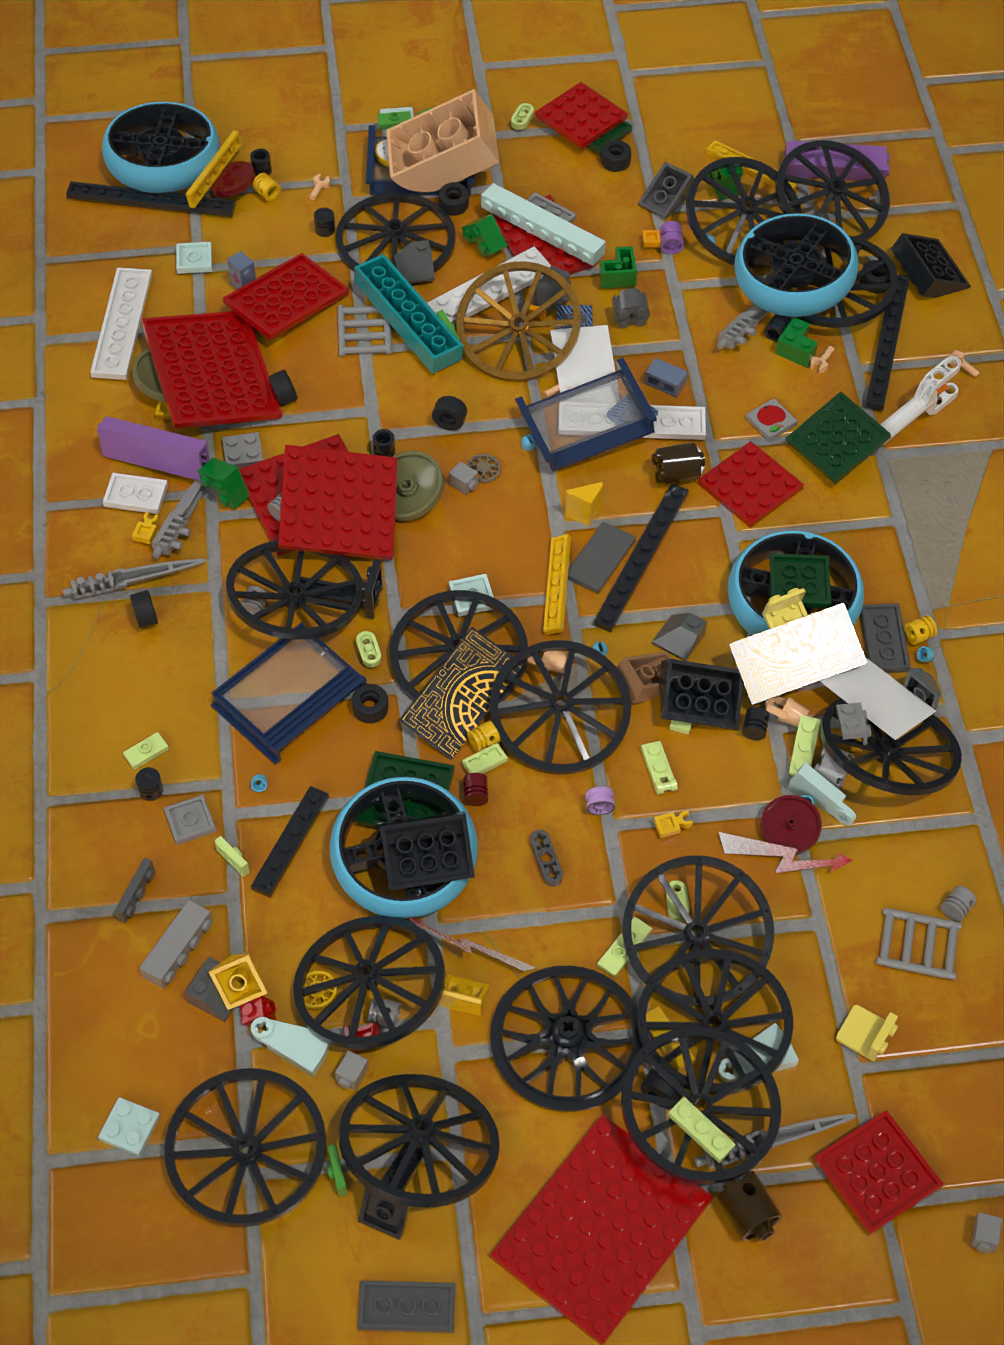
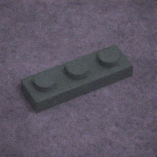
M144 858L115 909L118 921L126 923L128 918L133 916L136 903L145 894L147 883L154 878L155 870L152 860Z

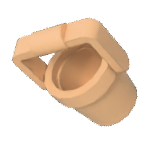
M563 651L544 652L541 660L548 671L564 674L568 654ZM532 656L527 659L528 662L536 664Z
M775 696L767 699L765 703V709L778 716V721L796 727L799 725L800 716H807L810 711L791 697L786 700L780 696ZM774 703L783 706V710L774 706Z

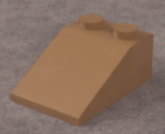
M667 651L625 657L618 664L617 668L627 684L632 704L645 702L660 695L659 677L661 661L672 659Z

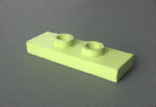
M636 917L632 919L631 924L634 945L644 942L652 932L650 926ZM622 933L597 963V967L613 978L619 974L629 961L625 952Z

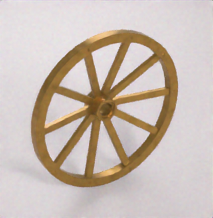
M509 262L484 272L466 290L457 312V334L461 339L459 341L463 344L464 353L482 372L506 381L533 380L555 370L571 354L581 329L580 306L570 284L553 269L533 262ZM508 272H536L522 312L519 313ZM503 274L514 315L510 314L480 288L491 279ZM541 275L552 279L563 289L527 316ZM477 293L509 321L465 317L470 301ZM567 294L573 308V319L532 321ZM519 322L524 323L521 327L516 326ZM464 323L509 328L470 348L465 336ZM573 326L568 342L563 349H560L530 329L537 327ZM513 333L496 368L487 365L475 355L481 349ZM525 335H530L558 355L547 364L534 369ZM520 336L529 371H502L517 337Z

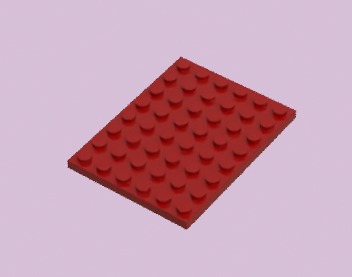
M234 311L142 318V328L174 429L282 418V411L271 386L269 374L252 325Z
M602 1114L493 1250L490 1258L594 1341L604 1345L714 1197L696 1183L678 1179L657 1168L639 1151L629 1133Z

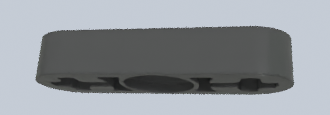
M536 830L531 834L530 839L533 853L544 882L550 887H556L561 884L563 879L561 866L548 833L544 830ZM537 838L543 840L544 848L541 849L539 841H536ZM549 854L553 859L550 862H543L541 856ZM550 868H552L553 874L557 875L556 879L550 877Z

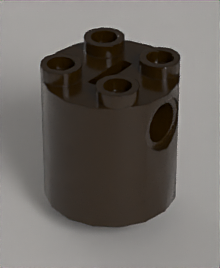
M694 442L656 448L655 454H652V463L657 468V472H655L656 482L665 485L673 482L700 479L705 467L704 453Z
M750 1171L743 1175L741 1180L736 1182L733 1179L723 1185L724 1190L717 1195L718 1201L741 1239L748 1241L757 1238L761 1242L771 1237L775 1233L773 1226L781 1220L782 1215L755 1172Z

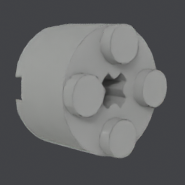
M824 747L821 753V764L817 763L814 770L837 789H840L848 773L835 763ZM841 750L848 759L853 758L854 754Z

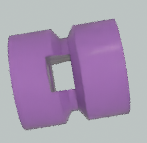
M668 221L662 224L660 227L662 250L667 254L679 253L684 247L681 225L676 221Z

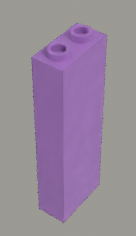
M786 141L784 158L793 149L807 142ZM846 144L868 157L879 169L884 179L886 175L889 176L890 165H887L889 163V154H887L886 146ZM814 150L801 154L830 178L823 150ZM829 150L836 177H840L852 158ZM796 158L788 165L785 172L786 175L820 179ZM857 161L845 178V180L851 181L873 179L869 172Z
M108 416L97 427L100 447L105 457L199 481L200 476L197 471L210 460L207 441Z

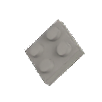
M259 432L222 437L226 463L239 469L263 461Z

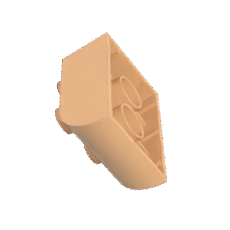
M475 89L386 130L390 177L395 183L408 190L417 192L437 191L447 183H461L465 178L480 171H488L499 163L494 116Z

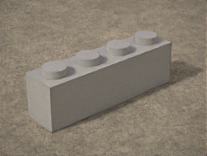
M188 900L139 969L142 977L163 989L167 984H170L174 980L179 967L187 962L191 950L196 949L199 945L201 936L204 932L210 930L213 924L211 912Z

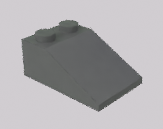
M664 162L638 205L667 219L686 200L688 190L694 180L693 175L668 162Z

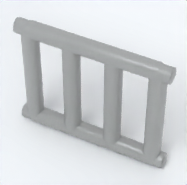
M338 306L339 356L386 352L387 355L392 354L391 325L384 316L383 319L345 320V314L380 313L375 306ZM384 326V332L345 334V328ZM385 339V345L346 347V341Z
M883 908L885 923L880 957L876 960V964L945 979H956V972L953 971L958 930L962 927V923L892 908ZM894 918L907 920L902 961L889 958ZM915 922L928 924L923 965L910 963ZM937 926L949 929L945 970L932 967Z

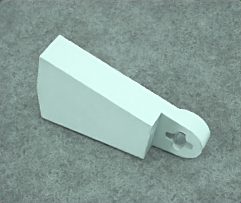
M806 762L797 770L787 789L800 797L803 795L811 796L815 806L834 816L840 823L847 826L852 825L856 819V814L842 802L846 795Z
M259 1017L251 1024L253 1037L266 1045L269 1051L310 1077H315L326 1059L331 1044L315 1036L308 1028L271 1020L266 1017ZM263 1025H266L267 1031H262V1033H259L257 1027H262Z
M774 1023L753 1038V1040L778 1050L783 1032ZM791 1044L785 1059L775 1072L797 1066L799 1059ZM750 1047L760 1056V1058L765 1062V1064H767L773 1058L768 1054H765L759 1050ZM734 1052L746 1075L755 1070L745 1058ZM728 1058L722 1060L718 1069V1075L724 1082L739 1080L735 1070L733 1075L729 1072L725 1073L726 1066L729 1068H733Z

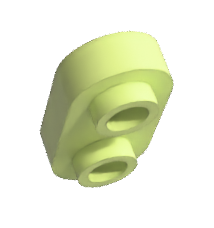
M528 103L520 104L511 117V126L517 130L525 129L534 115V107Z
M369 631L359 633L356 637V643L362 663L370 668L378 666L381 663V652L375 635Z
M671 881L669 884L672 889H680L679 892H674L687 912L690 913L686 885L681 881ZM665 893L669 917L676 921L684 922L685 920L679 911L676 910V906L668 894Z

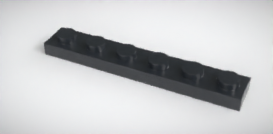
M312 786L309 787L252 883L251 889L271 898L329 799V793Z

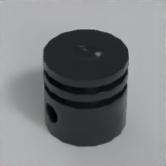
M266 149L252 151L250 159L256 177L261 173H266L269 176L272 172L270 153Z
M319 208L314 212L315 232L317 235L329 237L335 233L334 212L329 208Z
M775 314L764 329L765 336L777 343L781 334L792 321L790 317Z
M380 429L373 434L374 455L389 457L395 455V437L393 432L387 429Z
M760 707L748 708L745 714L742 734L751 740L764 739L770 718L769 712Z
M150 767L141 769L135 777L139 795L147 801L158 799L163 793L159 772Z

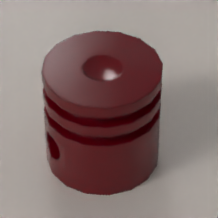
M483 773L465 775L463 778L464 802L469 806L486 804L488 802L487 776Z

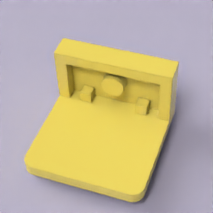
M794 588L788 591L787 595L781 597L780 595H775L769 599L762 613L769 629L808 616L802 603L806 593L804 588L800 590Z
M854 1005L839 1030L836 1040L875 1062L878 1054H884L889 1044L886 1042L888 1036H894L898 1025L895 1024L898 1016L890 1012L887 1019L884 1020L861 1006Z

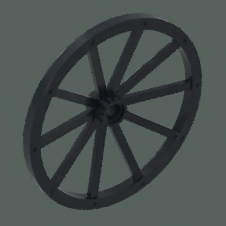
M828 140L804 143L793 149L784 158L776 174L775 193L779 207L784 215L795 214L791 209L792 207L825 195L827 198L815 216L821 217L832 200L835 205L836 225L842 228L841 199L865 232L854 237L866 241L880 230L887 219L890 197L884 177L868 157L846 144ZM814 150H823L830 178L801 154ZM829 150L852 158L840 177H836ZM796 158L824 182L785 175L788 165ZM856 161L873 178L849 183L845 181L846 176ZM784 181L824 189L788 202L784 192ZM876 184L880 194L881 205L847 189ZM846 196L880 212L876 224L871 229H869Z
M746 157L723 158L704 167L690 185L686 198L687 219L696 239L713 256L731 265L735 264L736 256L730 253L745 220L748 221L749 231H751L755 227L753 218L759 224L765 221L759 214L769 217L784 215L758 207L777 199L776 193L758 200L754 198L762 175L768 176L775 182L777 171L765 163ZM734 166L758 171L749 196H746ZM728 167L740 198L707 175L718 169ZM703 180L736 203L695 200L696 190ZM784 181V192L789 202L798 199L789 182ZM801 205L792 207L795 214H802ZM695 207L736 209L704 229H701L695 213ZM738 216L740 219L726 251L719 248L706 236L710 231ZM789 240L788 243L796 242L797 240ZM784 241L777 242L781 246L786 244ZM749 261L748 263L749 268L766 266L756 261Z
M384 193L358 202L342 216L336 229V247L344 264L354 272V267L359 264L351 258L347 251L384 238L366 261L377 257L390 242L392 243V264L396 267L394 256L398 251V243H402L406 247L410 244L406 238L414 241L428 240L410 232L447 229L448 242L446 246L429 240L430 247L443 252L433 262L435 273L447 263L454 251L455 228L447 212L438 204L425 197L410 193ZM394 202L393 219L388 221L372 207ZM399 202L421 206L419 210L405 220H399ZM366 210L385 226L350 223V221ZM428 210L433 212L443 222L407 226ZM345 229L380 232L346 246L343 244Z
M849 236L856 248L857 255L862 249L879 260V262L858 272L856 280L883 266L886 268L890 278V283L854 284L850 291L888 289L885 297L875 305L849 292L845 296L846 298L869 310L847 317L841 300L837 304L841 318L823 317L816 314L796 318L812 325L828 328L851 327L874 319L888 308L897 291L898 275L893 261L875 244L861 238ZM824 247L827 264L833 266L831 250Z
M278 540L258 545L246 551L236 559L228 572L226 595L234 613L251 628L277 638L306 640L335 633L348 625L356 617L363 602V581L361 575L353 563L344 555L310 552L326 557L330 561L302 585L300 578L304 551L296 550L298 551L294 582L289 583L271 554L272 552L290 550L278 548ZM264 555L284 588L250 571L245 566L252 560ZM336 564L343 568L351 578L349 581L308 590ZM241 573L278 593L235 591L234 584L238 574ZM349 587L355 588V598L352 605L312 597ZM238 598L280 601L252 615L242 606ZM306 603L344 610L346 612L334 621L326 623ZM284 606L289 608L286 627L272 625L260 620V618ZM301 608L319 626L303 629L292 628L295 609Z
M452 590L437 593L415 604L397 624L390 644L391 667L400 688L413 701L420 693L414 687L441 666L468 632L478 603L494 609L503 616L480 629V633L486 635L509 622L515 630L520 646H498L506 652L517 653L527 648L528 642L525 630L513 611L504 603L489 595L468 590ZM450 601H472L460 634H456L443 603ZM437 605L451 637L444 636L413 620L425 610ZM408 626L445 643L444 645L398 651L401 638ZM445 652L410 682L406 680L400 668L398 658ZM527 659L521 662L523 666L515 678L522 680L527 667ZM509 683L500 695L498 704L505 700L517 686Z
M553 640L537 643L521 650L502 667L491 691L490 716L491 722L499 733L501 744L522 764L549 774H574L594 768L616 751L624 739L629 726L631 699L622 674L606 656L581 643ZM569 651L561 690H558L539 653ZM575 653L586 656L602 666L570 692H567ZM532 656L553 694L509 674L517 665ZM606 672L614 680L621 698H573ZM504 681L549 700L498 709L499 694ZM559 700H562V701H564L566 704L563 705V706H560V705H558L556 702L559 701ZM573 705H622V720L617 733ZM549 708L514 742L506 734L499 717L500 715ZM569 712L612 738V741L601 752L589 758ZM555 714L546 762L535 759L518 748L547 719ZM561 716H564L583 761L571 764L552 763Z
M839 698L826 709L820 724L822 743L835 763L857 780L890 793L926 795L944 789L956 778L962 762L959 743L951 730L934 714L923 720V724L899 740H894L888 734L887 736H882L878 726L867 719V723L870 725L875 738L872 736L867 737L868 743L863 745L861 741L854 739L843 740L842 736L831 734V719L835 717L838 720L836 705L848 704L846 701ZM930 727L946 743V745L902 747ZM835 742L872 751V753L848 759ZM950 752L951 767L947 769L906 754ZM877 759L883 764L882 778L867 772L857 765ZM902 761L943 774V776L925 783ZM894 763L914 783H901L889 780L890 764Z
M693 855L666 861L655 867L641 879L627 902L622 922V936L628 960L635 973L646 985L652 976L641 964L636 951L685 939L687 941L673 958L685 954L692 944L694 951L700 950V945L704 949H713L707 941L709 940L759 956L758 962L766 968L773 949L774 922L766 897L759 886L744 871L718 858ZM696 866L694 920H692L663 875L664 873L680 867ZM702 866L728 873L734 879L704 919L701 920ZM655 879L659 880L687 925L637 904L643 891ZM739 882H741L750 891L760 910L708 926L707 924ZM636 911L684 932L633 945L631 933L633 912ZM762 917L765 930L763 950L711 934L710 932ZM699 928L702 930L703 935L695 937L691 930ZM714 961L722 972L724 962ZM700 962L694 963V973L701 986ZM729 970L727 980L734 988L725 992L723 1003L747 991L759 977L751 972L742 983H739ZM661 983L659 984L660 987L689 1006L701 1007L695 991L694 996H688L674 992L661 985ZM717 995L705 996L709 1006L716 1004Z
M368 916L354 919L324 934L306 952L298 966L294 979L293 994L295 1005L306 1027L315 1036L331 1045L358 1050L386 1046L410 1035L432 1015L444 992L446 981L445 964L435 940L428 932L413 922L390 916ZM369 928H381L369 959H363L351 933ZM390 928L404 931L416 937L375 963ZM345 936L357 960V964L354 966L321 956L320 954L332 943ZM422 943L429 949L435 961V966L384 968ZM314 962L352 973L304 988L306 976ZM435 974L434 985L427 1001L383 978L384 976ZM352 982L315 1020L312 1018L305 1006L304 996ZM381 985L422 1008L408 1021L395 1028L377 986ZM359 987L348 1036L334 1033L322 1027L321 1024ZM371 990L389 1031L373 1036L356 1037L366 991Z
M702 949L673 958L652 975L639 1000L637 1028L642 1047L651 1041L648 1030L705 1027L725 1032L741 1040L746 1045L772 1056L773 1058L766 1065L771 1074H773L785 1059L791 1044L793 1012L790 1000L781 983L759 962L733 951ZM701 961L724 962L715 1009L711 1011L691 966L692 963ZM731 963L746 968L761 978L724 1013H721ZM684 967L705 1015L660 987L659 984L672 972ZM766 984L773 991L782 1012L728 1020ZM653 993H657L700 1022H646L647 1008ZM778 1020L784 1021L783 1037L778 1050L729 1029ZM716 1023L719 1025V1027L714 1028L711 1027L710 1024ZM689 1039L687 1041L688 1048L690 1049L703 1039ZM710 1040L707 1041L699 1080H696L699 1093L702 1092L705 1085L714 1042ZM680 1046L663 1058H661L657 1051L650 1055L664 1070L679 1078L684 1084L685 1089L690 1090L687 1076L668 1065L682 1054ZM727 1047L725 1054L740 1079L746 1074L732 1049ZM760 1076L731 1094L746 1091L762 1083ZM735 1081L713 1083L708 1095L718 1093Z
M684 1027L665 1032L652 1039L637 1053L624 1078L621 1108L625 1126L631 1139L639 1151L653 1165L678 1179L699 1184H715L741 1177L755 1168L764 1159L777 1137L781 1122V1100L771 1071L754 1050L741 1040L725 1032L705 1027ZM687 1039L710 1040L721 1044L701 1093L698 1091ZM679 1041L691 1095L650 1056L654 1051L666 1044ZM729 1047L745 1058L755 1070L709 1097V1091L725 1051ZM645 1061L681 1098L685 1097L693 1105H700L704 1109V1111H700L717 1128L752 1152L753 1155L743 1163L724 1170L722 1162L718 1163L712 1156L716 1171L703 1172L681 1167L691 1140L687 1133H685L674 1163L660 1155L646 1139L676 1125V1123L670 1118L641 1133L633 1113L632 1100L671 1108L679 1101L632 1091L635 1075L642 1063ZM760 1076L766 1088L770 1108L712 1106ZM713 1114L770 1117L768 1132L760 1148Z
M244 1068L231 1070L201 1083L178 1106L166 1133L164 1145L165 1164L170 1181L178 1196L191 1210L201 1217L227 1226L246 1227L260 1225L284 1216L298 1206L311 1192L320 1177L326 1158V1131L322 1115L316 1103L306 1090L292 1079L265 1069ZM258 1080L247 1135H244L223 1085L237 1081ZM269 1082L278 1085L295 1095L296 1097L254 1138L265 1083ZM217 1088L238 1139H234L189 1111L202 1097ZM301 1102L304 1104L313 1119L316 1128L315 1133L260 1144ZM185 1118L234 1148L175 1151L178 1131ZM317 1141L316 1155L309 1174L261 1153ZM245 1147L253 1148L249 1153L241 1152ZM233 1156L189 1191L178 1175L175 1162L178 1159ZM256 1161H261L304 1182L289 1198L276 1206ZM240 1162L225 1213L214 1210L195 1198L198 1193ZM250 1165L269 1209L253 1214H233L246 1167Z
M401 1074L385 1077L359 1090L351 1098L343 1111L338 1133L342 1158L350 1172L360 1183L373 1193L392 1202L423 1208L447 1206L475 1194L491 1177L497 1163L500 1147L499 1134L495 1122L485 1106L475 1096L452 1082L421 1074ZM409 1087H422L440 1092L426 1115L419 1114ZM400 1088L412 1119L378 1101L373 1096L386 1090ZM447 1095L457 1099L472 1111L471 1113L436 1122L432 1120ZM365 1102L404 1125L350 1124L355 1112ZM479 1119L485 1129L489 1144L443 1132L439 1129ZM349 1133H405L358 1159L352 1150ZM438 1139L489 1153L485 1166L475 1176ZM409 1141L410 1145L390 1185L380 1181L363 1167V1165ZM429 1144L469 1182L454 1190L440 1193ZM416 1148L422 1149L432 1194L413 1193L397 1189Z

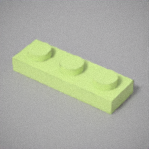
M800 716L788 775L794 776L805 762L809 766L812 765L821 719Z
M685 1097L668 1112V1116L718 1163L735 1148L736 1144Z

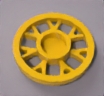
M313 971L306 976V980L309 978L312 980L309 986L322 983L317 981L318 976H324L322 982L334 979L332 975L324 971ZM337 986L304 996V1001L310 997L313 998L310 1004L305 1002L306 1008L318 1010L330 1005L336 998ZM326 992L332 993L330 998L324 996ZM322 998L324 1003L317 1005V999Z

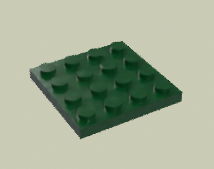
M840 391L788 435L786 440L836 485L891 438V433Z
M375 751L365 787L388 778L415 777L431 781L450 791L455 765ZM402 798L406 816L422 818L444 814V811L428 802L412 798ZM382 802L365 811L356 820V825L379 829V824L386 822ZM391 807L389 810L395 812L398 811L399 808Z

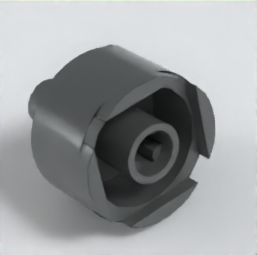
M629 288L620 291V295L617 297L615 295L612 298L615 321L620 328H627L629 325L644 326L647 323L646 320L650 316L647 295L644 291L641 293L640 289Z

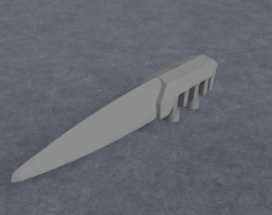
M753 305L749 310L741 313L719 333L717 347L719 349H733L738 343L745 345L747 339L743 336L747 337L748 334L754 336L756 334V329L754 328L768 311Z
M195 480L174 511L169 513L152 542L153 557L159 558L162 554L170 555L171 550L173 551L174 549L181 550L183 543L179 542L178 537H182V535L190 536L191 529H188L186 526L207 488L199 480Z
M206 559L171 561L126 570L121 568L114 570L112 573L111 571L107 572L108 575L106 576L102 573H98L96 578L93 579L92 575L88 576V580L79 577L77 582L75 580L71 581L72 587L63 589L64 597L74 595L75 599L78 600L119 591L128 585L152 580L206 562Z
M856 1115L831 1116L780 1127L771 1148L832 1128L854 1119ZM763 1129L755 1131L752 1134L746 1135L745 1138L760 1148L768 1131L764 1132ZM734 1140L735 1148L721 1162L723 1166L749 1159L753 1153ZM703 1150L704 1156L694 1158L696 1167L707 1164L709 1170L715 1168L711 1155Z

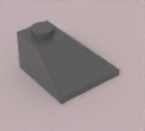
M429 240L411 242L394 256L396 268L409 283L435 280Z
M692 613L671 615L652 641V645L667 651L683 661H687L704 637L707 621Z
M911 668L907 673L904 687L936 710L941 697L936 680L921 668Z

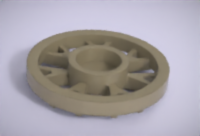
M477 454L467 462V466L470 468L476 467L475 471L481 475L480 478L478 477V482L480 483L492 482L501 473L499 460L489 454ZM491 468H496L498 471H493ZM490 473L492 477L487 478L486 475Z

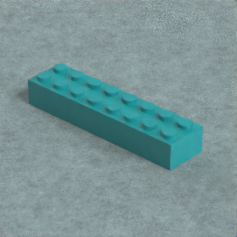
M384 254L354 267L355 284L432 374L462 360L463 344Z

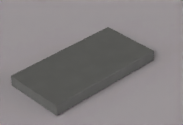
M602 522L568 569V580L599 594L635 543L636 537Z
M899 604L863 605L860 615L868 659L886 673L908 672L911 667Z
M361 1280L358 1331L454 1333L455 1283Z

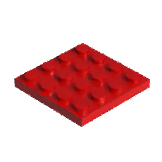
M580 82L535 111V117L580 149H583L628 119V113Z
M752 441L698 479V484L750 528L800 492L804 486L802 482Z
M887 1110L820 1152L813 1159L869 1236L941 1189L944 1185Z

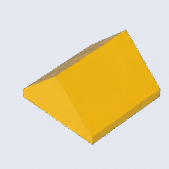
M599 482L566 490L565 516L590 527L602 507L603 483Z
M232 954L209 970V974L227 1010L268 993L249 954Z
M448 974L439 1006L481 1016L490 985Z

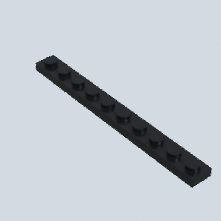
M73 181L70 182L66 192L67 198L226 217H233L236 207L235 200L203 197L195 208L189 207L186 194L150 193L133 188Z
M898 275L895 297L884 313L865 405L867 408L882 411L884 409L910 280L908 276Z
M675 484L670 485L595 618L594 626L608 632L613 631L687 498L688 489Z

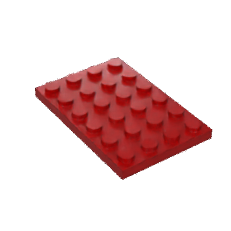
M551 195L544 196L545 198L556 203ZM493 214L508 245L507 248L513 257L535 246L550 265L569 272L570 275L596 266V264L592 266L570 255L566 251Z
M300 253L223 297V303L265 337L272 340L348 295L349 288L303 253Z

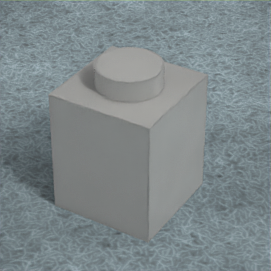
M461 461L449 472V485L466 496L471 491H474L479 484L478 472Z
M348 1050L335 1072L338 1085L344 1089L349 1090L351 1088L356 1091L369 1069L368 1060Z
M979 1212L974 1219L971 1247H975L983 1253L994 1252L999 1245L1002 1218Z

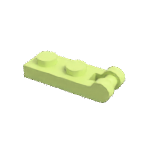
M661 741L641 745V752L657 795L663 794L667 790L671 792L678 790L676 779L671 771Z

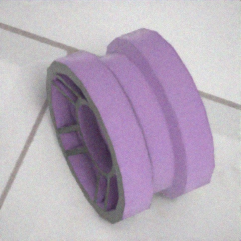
M595 787L585 793L588 813L592 815H605L614 811L615 801L613 800L614 791L608 787Z

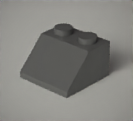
M551 265L550 268L559 273L571 286L570 273ZM543 276L534 294V305L541 306L563 289L552 279ZM567 294L550 306L547 311L557 310V305L567 303L569 301Z
M208 957L186 989V998L189 1004L225 1022L234 1008L227 1010L209 974V970L220 962Z

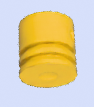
M266 173L259 174L252 184L253 189L267 201L276 199L281 191V186Z
M925 615L906 623L904 632L908 641L912 645H917L937 635V627L934 620L929 615Z
M487 721L473 728L472 731L469 730L467 732L469 742L477 753L500 742L499 733L491 721Z

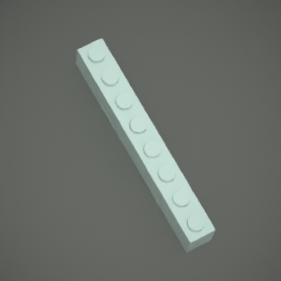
M494 183L481 195V207L592 266L605 254L606 241Z

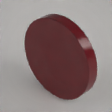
M245 161L228 163L210 187L211 193L217 197H229L243 192L251 186L256 177L253 166Z
M784 795L774 799L766 806L761 817L760 826L765 842L797 849L795 855L807 852L816 844L821 833L822 821L817 808L809 800L797 795Z

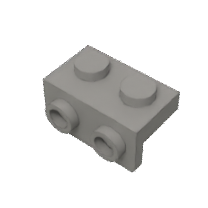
M861 702L836 705L842 739L861 738L863 745H867V737H871L870 725H866L867 712L862 709Z

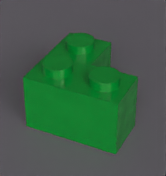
M734 166L741 182L743 169L742 167ZM728 167L718 169L708 175V177L739 197ZM713 188L720 201L730 199Z
M493 214L479 217L461 227L464 238L469 243L476 241L478 249L483 256L492 255L508 246Z
M633 246L615 247V260L600 261L599 277L601 288L636 286L637 268Z
M794 317L779 337L775 354L808 368L811 358L816 355L818 342L807 338L810 324Z
M212 457L197 471L202 485L216 490L219 501L223 506L236 509L249 497V492L238 467Z

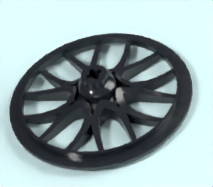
M554 966L535 971L514 984L503 996L496 1008L490 1033L493 1059L508 1085L531 1103L556 1111H582L598 1107L622 1092L627 1070L634 1057L643 1048L637 1028L638 1008L630 995L619 984L595 970L579 966ZM558 977L583 979L570 1003ZM553 978L562 1003L563 1010L560 1014L550 1013L543 1006L533 985ZM588 981L608 990L598 1006L589 1015H578L576 1006ZM529 989L539 1013L519 1008L512 1004L524 991ZM611 994L615 996L626 1011V1013L599 1017ZM508 1011H511L541 1024L544 1030L539 1034H522L505 1030L503 1026ZM629 1019L633 1037L626 1039L597 1038L592 1031L606 1024ZM565 1026H572V1032L570 1030L565 1032ZM502 1035L528 1044L507 1057ZM633 1043L626 1065L607 1050L608 1048L621 1047ZM536 1050H549V1056L543 1064L523 1079L510 1064ZM594 1052L621 1069V1073L611 1083L607 1084L590 1068L584 1058V1053ZM565 1060L574 1067L576 1079L575 1097L553 1095L558 1066ZM550 1069L549 1093H545L528 1084V1082ZM581 1071L602 1087V1089L590 1094L581 1095Z

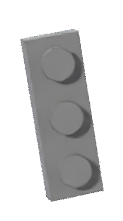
M535 192L527 199V201L571 224L576 220L575 213Z

